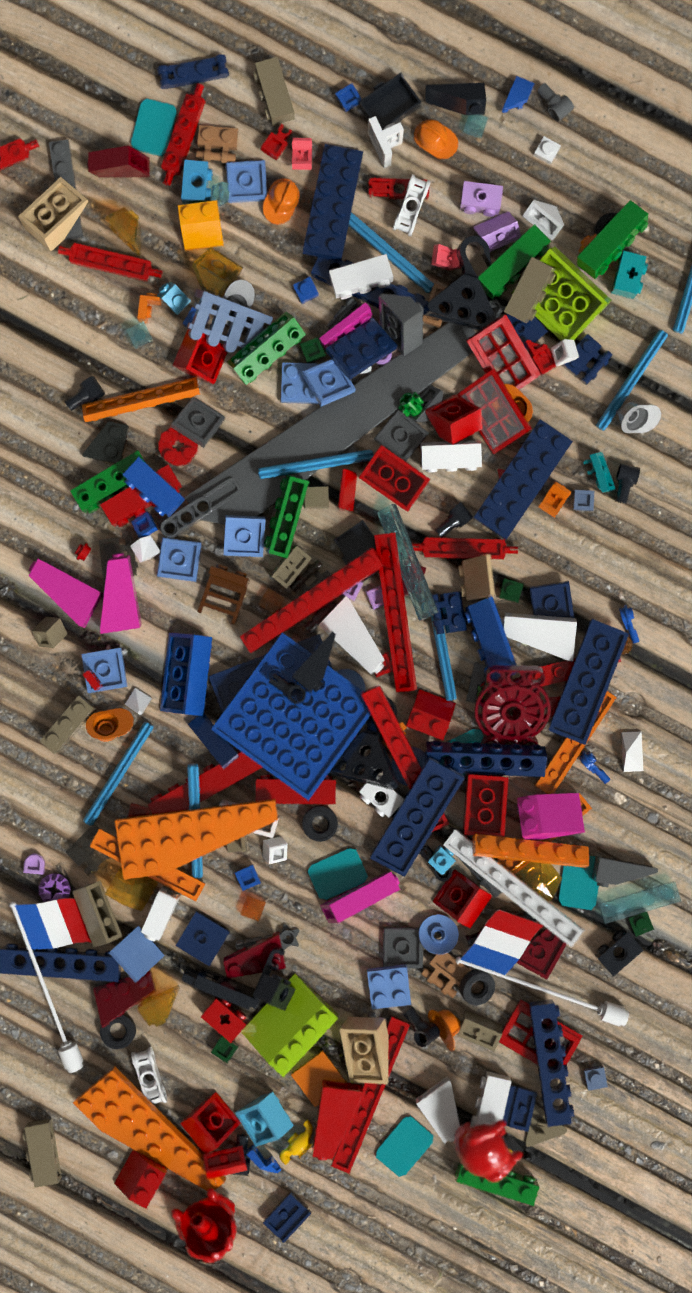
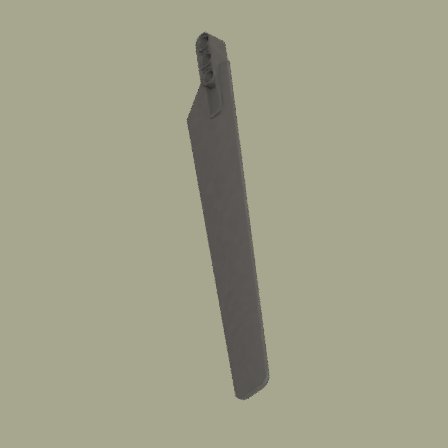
M449 322L425 337L423 344L405 356L402 354L398 355L354 384L356 388L354 393L316 409L186 495L185 499L189 504L162 522V534L166 538H175L199 521L225 525V515L258 517L275 504L277 497L280 498L282 493L280 484L282 479L286 478V475L260 479L258 476L259 468L339 455L399 409L398 406L401 405L400 398L405 393L413 394L416 392L419 394L473 352L466 340L476 334L474 329ZM318 470L288 475L306 480ZM201 502H205L209 508L207 511L201 512L197 509L198 505ZM184 513H189L192 515V519L190 522L184 523L181 521V516ZM168 524L175 526V531L171 534L165 532V526Z

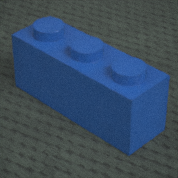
M139 457L123 473V476L126 478L124 482L131 489L136 487L141 491L139 496L147 503L152 501L156 505L154 509L162 517L164 514L170 517L185 501L174 488Z

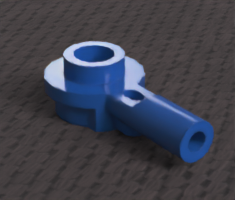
M624 605L623 608L619 609L622 621L629 632L632 644L638 643L640 640L631 620L635 619L632 607L628 608L627 605Z
M583 751L582 755L579 756L583 765L593 774L595 773L604 784L608 783L610 778L595 764L597 761L595 756L590 751L588 753Z

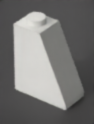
M164 886L159 890L141 933L145 934V938L151 941H159L181 894Z
M447 1076L416 1098L417 1106L444 1143L454 1141L455 1131L460 1127L451 1081Z

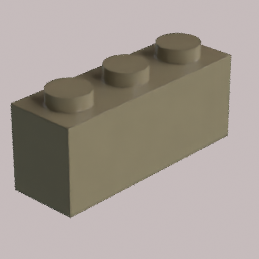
M278 57L255 63L256 71H253L255 82L260 83L261 89L258 91L261 102L265 101L267 108H264L267 120L271 119L272 126L295 120L294 109Z
M532 257L504 312L524 323H528L529 320L532 321L537 312L535 308L538 302L542 303L545 298V288L548 284H552L556 276L554 273L555 269Z
M78 695L42 737L40 742L52 753L58 754L97 708L85 697Z
M101 880L72 891L93 947L108 944L122 937Z
M52 1118L28 1122L24 1127L25 1129H23L24 1142L27 1141L28 1146L26 1158L31 1164V1169L29 1170L30 1181L34 1182V1188L58 1184L62 1175Z

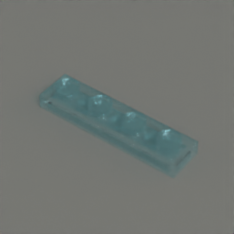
M673 881L598 903L603 922L606 924L680 902L681 899L676 882Z

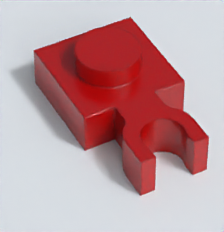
M283 124L278 128L277 135L272 132L270 133L260 150L276 161L288 145V142L285 140L292 134L291 129L286 134L282 133Z

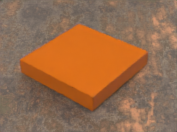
M324 1050L291 1073L293 1079L314 1107L319 1105L322 1080L347 1083Z

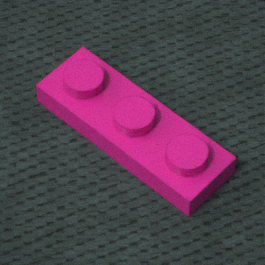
M365 302L321 336L319 340L322 347L326 350L328 346L356 329L359 325L370 320L372 312L369 305Z

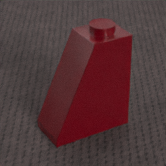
M129 145L88 152V172L99 178L150 177L149 157Z

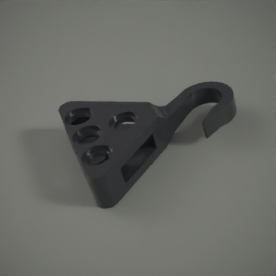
M470 236L463 240L457 248V257L462 270L461 275L422 308L425 316L480 331L495 321L496 316L478 276L466 255L467 245L474 244L480 249L481 256L487 267L491 266L492 262L487 242L481 237ZM462 291L467 293V299L463 298ZM439 304L444 306L445 313L440 311ZM458 310L463 312V318L458 316ZM476 315L481 317V324L477 322Z
M386 696L397 718V707L395 703ZM370 715L366 721L367 729L352 740L329 773L334 776L394 790L398 787L399 782L384 746L383 737L372 715ZM371 749L370 754L365 756V752ZM347 764L346 768L341 771V767ZM365 768L363 774L359 775V771ZM383 772L382 777L377 780V775Z

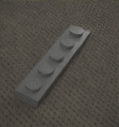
M69 140L49 142L55 182L62 177L76 189ZM81 216L78 217L64 240L84 237Z

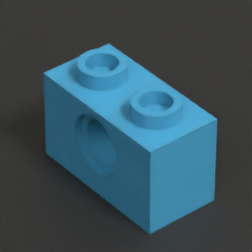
M184 160L181 194L183 205L207 202V200L211 199V188H208V182L212 181L213 169H210L207 161ZM196 180L202 181V184L198 187L193 186V182Z

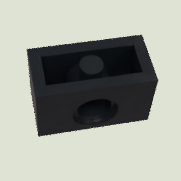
M625 929L616 932L612 936L613 940L608 944L604 943L597 949L598 953L595 955L613 977L644 951ZM616 947H622V953L619 956L613 955Z
M274 973L272 976L264 974L253 996L285 1011L296 989L290 986V981Z

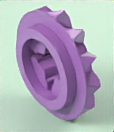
M55 873L44 877L38 886L39 896L43 902L68 898L71 891L69 881L63 875ZM56 881V888L62 892H56L52 898V891L46 888L53 887Z

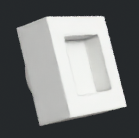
M544 136L534 156L551 165L561 145Z

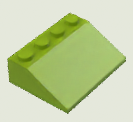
M552 247L539 261L553 267L556 276L552 284H548L545 288V298L542 303L538 302L535 308L537 310L535 317L561 341L564 339L575 340L612 300L556 247Z
M296 973L288 980L291 982L290 986L296 990L286 1010H281L266 1003L241 1031L267 1063L282 1077L294 1067L338 1019V1013Z

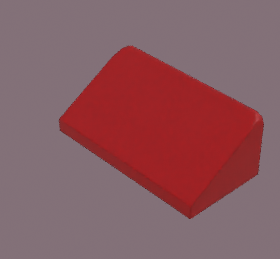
M348 469L342 470L338 509L340 511L352 512L354 509L357 473Z
M243 1146L203 1154L207 1179L247 1170Z

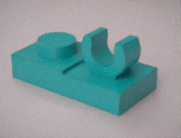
M603 452L590 455L591 459L583 462L584 464L591 463L593 466L592 470L587 471V474L596 473V484L602 493L616 489Z

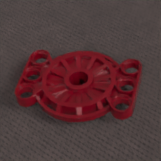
M494 665L489 667L486 671V678L489 684L478 695L474 708L477 724L483 733L487 735L482 739L481 744L492 741L504 745L508 742L520 745L533 742L539 745L538 739L535 736L544 729L551 713L549 697L541 686L545 682L544 670L539 666ZM493 672H499L501 674V676L498 679L490 678V675ZM518 672L521 674V677L513 680L510 678V675ZM537 672L541 674V677L538 680H532L530 678V676L533 673ZM487 691H489V693L485 696V698L482 699L483 695H484ZM540 692H542L546 700H542ZM479 705L482 706L481 714H478ZM517 707L513 710V715H510L508 708ZM545 707H547L546 715H544Z

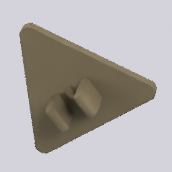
M535 1103L525 1144L527 1147H531L565 1134L567 1129L563 1125L548 1127L545 1122L544 1109Z

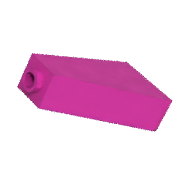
M116 553L112 555L113 558L108 560L100 634L137 629L142 625L130 555L124 556V553Z
M40 559L34 561L29 568V577L80 627L86 628L104 593Z
M385 872L321 904L320 907L328 923H340L399 891L398 885L400 883L395 874Z

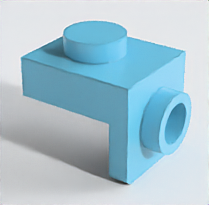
M172 282L163 284L157 295L177 315L191 302L178 286Z
M439 845L435 849V854L428 862L443 875L456 860L452 857L454 854L450 850Z

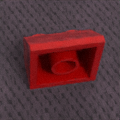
M187 329L172 366L186 374L214 385L228 352L224 350L221 343H218L217 346L208 345L206 342L207 335L204 333L199 340L191 339Z
M456 394L425 410L439 437L452 445L483 429L481 408Z
M419 689L405 726L444 740L456 703Z
M454 869L451 878L445 882L432 902L457 922L471 928L492 895Z
M215 1092L192 1110L180 1124L203 1153L207 1154L217 1149L241 1122L218 1093Z
M133 1149L114 1184L130 1201L147 1209L168 1169Z

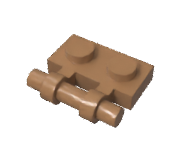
M199 125L197 145L198 147L205 148V150L197 151L196 159H204L207 162L211 160L221 161L222 163L236 162V154H230L229 150H237L238 128ZM212 148L223 149L222 153L211 152Z
M449 952L441 955L435 954L429 962L434 967V970L431 972L424 968L421 975L427 978V982L433 983L440 988V992L444 995L448 994L454 998L457 991L452 986L454 984L460 986L462 978L471 969L462 963L457 964L456 958ZM440 972L449 978L446 983L437 977Z

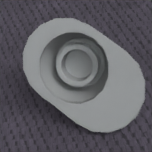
M240 279L228 286L222 298L251 309L255 292L253 286L248 281ZM230 310L229 315L233 317L235 311ZM227 320L226 325L230 326L231 321Z
M630 402L622 409L617 410L621 429L625 433L648 432L654 429L661 419V411L656 405H641L636 402Z

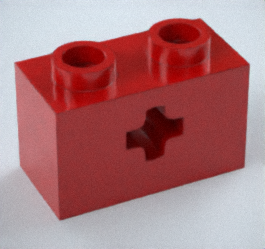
M216 997L204 1010L201 1018L232 1043L247 1025V1016L238 1009L236 1011L232 1008L231 1002ZM226 1014H228L229 1020L226 1019L225 1021H223V1015L225 1016Z

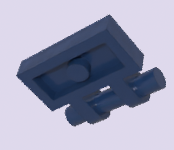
M587 333L576 346L579 358L562 364V366L575 377L582 372L585 376L581 381L587 385L597 377L599 370L609 363L608 360L612 357V354L606 350L603 355H600L598 351L602 345ZM593 358L596 363L590 369L586 365Z
M460 591L440 594L441 602H439L438 594L430 595L431 603L429 605L434 617L432 623L437 635L444 634L443 626H445L446 633L467 630ZM440 608H442L444 619H442Z

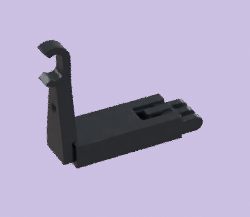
M275 947L271 950L255 989L233 979H227V977L204 967L201 968L200 972L187 968L182 976V981L249 1010L250 1007L256 1009L260 999L253 995L263 975L267 974L270 976L272 970L279 969L278 964L272 962L274 954L282 956L285 955V951L280 947Z

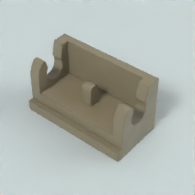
M293 545L288 558L283 557L269 576L287 589L312 558L298 546Z
M465 1010L457 1036L495 1051L502 1036V1025Z

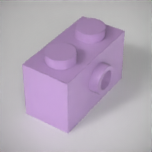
M464 181L460 210L466 214L483 213L484 216L488 217L499 215L503 186Z

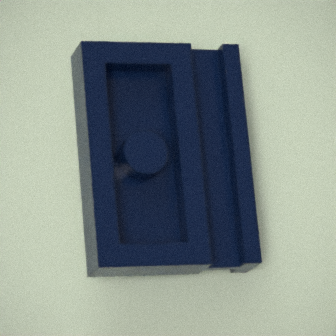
M510 1085L503 1116L506 1126L529 1132L538 1094L537 1091Z
M290 1191L263 1220V1224L285 1243L311 1215L312 1211L305 1207Z

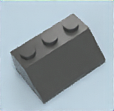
M381 294L379 296L380 326L397 344L398 351L405 356L423 344V308L420 303L415 302L411 297Z

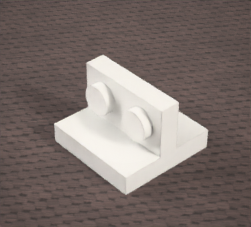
M375 116L368 119V135L383 167L386 168L391 166V148L402 144L404 129L400 122L398 124L391 123L382 130Z

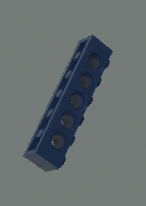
M318 257L311 271V277L332 286L329 270L332 267L340 268L354 263L347 259L338 261ZM391 283L384 288L377 286L373 291L360 294V292L352 294L353 297L378 309L379 296L385 292L411 297L415 302L420 303L422 307L428 302L423 295L418 293L414 295L408 292L406 287L402 285L395 286Z
M435 740L432 742L426 741L424 761L426 763L428 758L431 757L461 774L545 777L547 753L545 746L537 744L529 746L520 744L504 745L500 743L481 744L479 742L461 743L458 741L441 742Z
M12 943L0 949V974L38 976L27 947H18V944ZM58 948L32 949L35 959L37 956H42L45 959V965L38 964L42 977L118 982L121 979V966L111 956L110 951L97 953L98 950L86 949L85 952H78L77 948H66L65 951L58 950ZM20 954L25 957V964H20L17 961V955ZM58 957L63 958L65 966L57 965L56 959ZM77 959L84 960V968H79L76 965ZM96 961H103L105 963V969H98L96 967Z
M552 999L529 1002L545 1122L548 1127L572 1124L571 1117H574V1109L572 1104L569 1105L568 1097H571V1088L569 1084L566 1085L565 1078L569 1077L567 1064H563V1057H566L564 1044H560V1037H563L561 1024L558 1025L557 1017H560L558 1004L555 1005ZM545 1018L551 1019V1024L547 1027L541 1025ZM548 1038L554 1039V1043L550 1047L544 1045L545 1040ZM555 1058L557 1059L556 1065L548 1066V1060ZM552 1079H560L557 1086L550 1085ZM560 1098L563 1100L560 1106L553 1105L555 1099Z

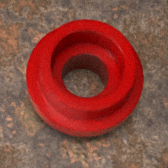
M87 542L84 545L80 543L74 553L77 555V560L81 559L84 561L92 548L88 546Z

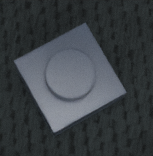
M574 490L573 510L593 511L595 491Z
M603 1066L583 1069L588 1091L608 1087Z

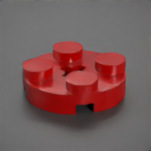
M169 428L161 434L158 444L159 452L163 459L171 465L185 466L197 454L198 444L175 429ZM177 441L184 444V447H181V451L173 448Z

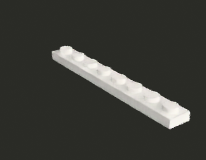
M455 829L443 846L570 947L574 945L584 932V929L494 858L473 856V842L459 830Z

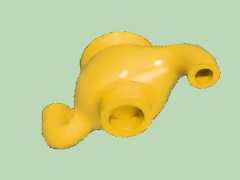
M308 1119L303 1123L305 1131L300 1134L295 1132L287 1141L289 1146L280 1152L279 1158L285 1165L291 1160L290 1156L298 1155V1158H301L312 1146L309 1142L313 1129Z

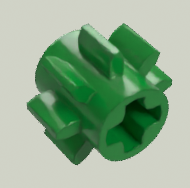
M416 392L413 394L405 393L400 398L401 405L398 408L406 417L409 415L417 416L422 411L421 404L424 401Z

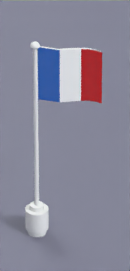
M60 898L38 904L19 905L12 901L9 903V907L13 910L63 1041L60 1045L61 1048L58 1050L64 1069H67L68 1073L76 1072L83 1067V1058L77 1043L66 1040L32 949H53L75 943L91 942L75 898Z
M498 909L488 919L472 946L462 957H457L455 960L457 964L462 963L597 1010L600 1020L616 1026H625L628 1021L629 1011L625 1010L623 1006L605 1001L604 1004L601 1003L598 1007L506 975L520 959L532 937L544 926L526 918Z

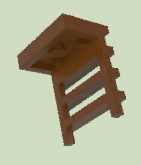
M219 564L216 567L211 566L209 570L210 577L197 612L202 613L203 607H208L233 616L231 624L235 625L250 579L246 578L247 574L235 571L234 574L228 572V568ZM211 584L241 594L239 601L210 592ZM209 595L237 605L235 612L206 603L207 596Z

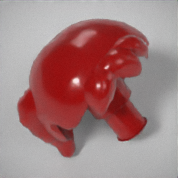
M502 1119L492 1124H480L474 1127H470L471 1123L467 1122L458 1127L454 1135L456 1154L464 1168L476 1176L483 1177L490 1182H498L512 1170L516 1162L523 1156L521 1151L511 1152L505 1145L502 1136L506 1135V1123Z
M209 1188L207 1190L208 1197L195 1202L183 1212L179 1209H173L171 1214L175 1219V1227L179 1238L185 1241V1248L188 1254L207 1263H213L216 1260L222 1259L226 1252L232 1250L237 1227L234 1217V1202L225 1195Z

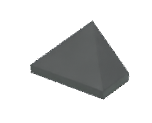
M432 385L428 386L420 395L424 401L421 404L422 411L417 416L409 415L408 417L418 423L430 421L425 410L442 402L443 392Z

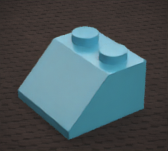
M273 1092L258 1097L235 1112L256 1147L279 1140L294 1126L289 1115L284 1111L279 1099Z

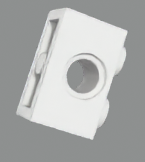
M366 783L359 790L361 793L360 798L368 805L370 802L376 806L375 811L383 818L385 815L390 818L404 800L395 790ZM379 791L386 794V799L383 802L375 800V794Z

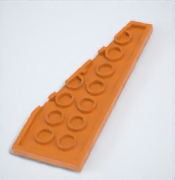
M270 799L116 819L115 825L123 878L132 879L164 875L277 821L276 800Z
M116 1067L107 1072L73 1102L100 1131L206 1191L209 1188L216 1190L225 1183V1176L207 1179L203 1154Z

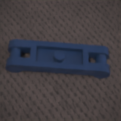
M221 54L213 58L171 66L157 67V72L161 78L159 81L160 88L170 89L226 78L229 76V70L225 65L227 63L226 55ZM218 66V70L213 71L212 67ZM174 74V79H169L168 75Z

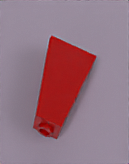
M322 1080L312 1146L313 1157L319 1160L333 1159L362 1098V1085Z

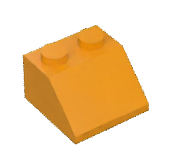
M217 200L178 205L185 251L224 246Z

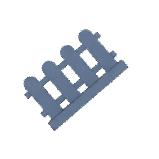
M197 289L194 296L200 298L199 304H194L196 312L192 324L188 322L187 328H190L189 337L191 339L199 340L203 333L207 334L206 342L208 345L217 346L219 341L223 340L224 350L232 353L236 350L237 346L245 347L265 330L263 328L264 323L271 325L273 317ZM213 304L218 305L216 310L211 309ZM230 310L235 311L233 317L229 315ZM210 313L214 317L208 330L205 329V325ZM247 316L252 318L250 323L246 322ZM226 321H231L227 336L222 335ZM245 326L248 328L244 342H241L239 339Z

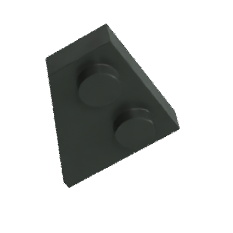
M108 421L84 451L83 457L114 464L121 461L129 426Z

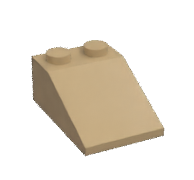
M60 177L18 217L25 230L49 251H52L66 238L87 205L88 200Z
M490 554L462 561V566H458L459 577H463L464 585H461L462 597H465L466 601H473L494 596Z
M348 1017L340 1028L349 1081L354 1083L387 1084L388 1031L385 1018Z

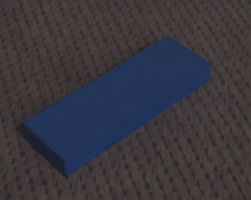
M205 713L203 716H197L188 724L223 769L239 757L225 739L211 730L214 725Z

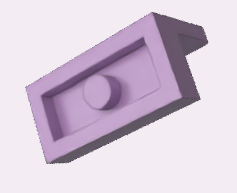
M510 212L503 213L474 226L477 235L487 242L490 252L521 237L518 222Z

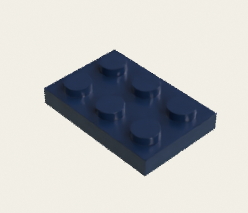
M371 318L328 346L326 353L351 380L396 350L397 344L376 320Z

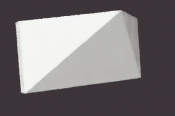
M534 200L523 214L525 219L531 224H535L552 241L564 226L559 211L554 205Z
M641 731L621 732L623 772L643 771Z

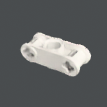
M414 174L411 175L402 206L397 214L392 230L398 229L408 233V236L412 235L422 202L430 186V180L424 181L416 178ZM414 184H417V185H419V186H422L423 188H419V187H417V186H414ZM409 200H415L417 203L414 211L406 209V203Z
M148 1047L147 1050L142 1052H132V1062L136 1069L143 1095L152 1104L166 1103L167 1094L161 1081L152 1047ZM152 1074L154 1080L148 1081L144 1075Z

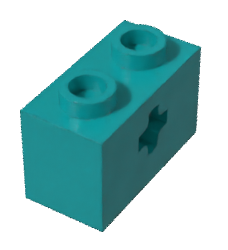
M623 251L619 259L611 294L634 299L637 294L641 293L643 282L640 281L642 275H645L648 264L645 263L647 256ZM629 272L632 273V279L629 278Z

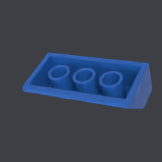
M493 597L468 606L466 608L467 612H464L467 623L472 625L473 631H471L473 641L478 642L480 648L477 650L481 661L484 660L487 667L484 668L485 675L487 669L494 665L517 666ZM493 672L491 673L490 678L498 679L501 676V674L499 672Z
M169 633L160 711L203 716L212 637Z

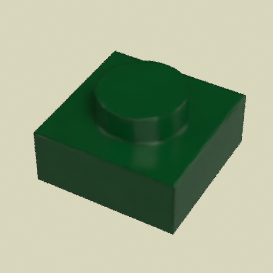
M318 337L300 344L307 363L326 357Z
M504 579L499 598L518 603L523 584Z
M646 910L627 917L635 937L654 930Z
M221 1035L211 1053L228 1064L239 1045L233 1041L230 1043Z

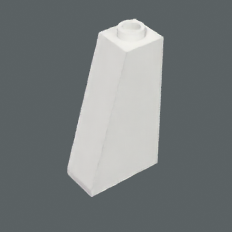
M345 596L319 626L328 635L333 631L336 634L334 640L371 675L373 672L378 674L385 666L382 664L385 660L351 601Z
M505 613L504 618H500L508 638L565 660L573 661L577 627L576 618Z

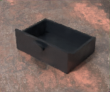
M401 72L385 84L383 81L373 88L375 91L363 98L359 105L366 118L370 119L376 116L381 129L384 130L387 125L391 123L398 124L421 107V101Z
M363 520L333 539L344 556L341 559L345 565H348L372 548L376 550L374 535ZM379 570L376 571L375 573H373L372 575H370L369 577H367L366 579H364V580L361 581V582H362V583L365 582L366 580H368L369 578H371L372 576H374L376 573H378Z

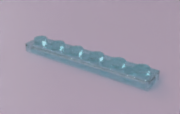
M391 504L377 512L385 534L396 533L401 576L419 621L425 620L438 613V610L397 505Z

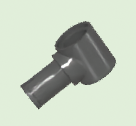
M546 83L538 88L537 93L548 103L549 114L555 121H561L574 109L572 101L566 95H556Z

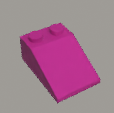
M579 793L537 794L517 798L522 837L525 840L535 841L585 833Z

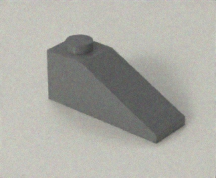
M596 856L592 880L597 882L598 886L609 887V884L618 885L658 873V868Z

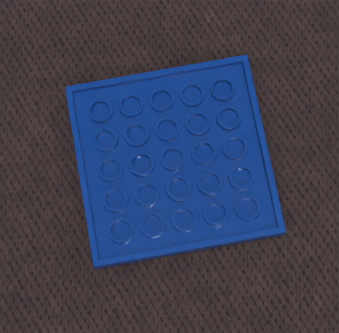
M282 633L211 730L309 801L368 720L371 713L361 695L364 691L328 665L322 680L324 685L317 692L312 691L311 694L305 690L306 698L299 705L292 704L288 698L282 695L283 692L269 684L268 682L271 678L275 680L272 676L277 673L289 683L293 682L301 686L292 676L312 655ZM294 690L291 693V697L294 700H300L303 696L300 690Z

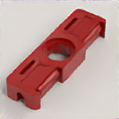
M370 178L369 198L373 195V197L389 196V199H404L410 179ZM401 184L405 190L403 193L398 194L394 191V186ZM414 184V186H417V187H419V188H423L422 186H419V185H417V184ZM428 189L427 194H426V196H425V197H426V200L429 199V189Z

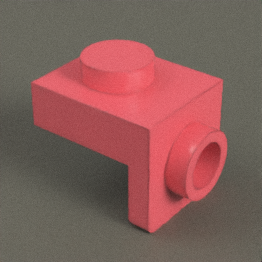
M292 138V170H312V138Z
M440 244L434 245L432 265L448 271L461 268L457 257V249H451Z

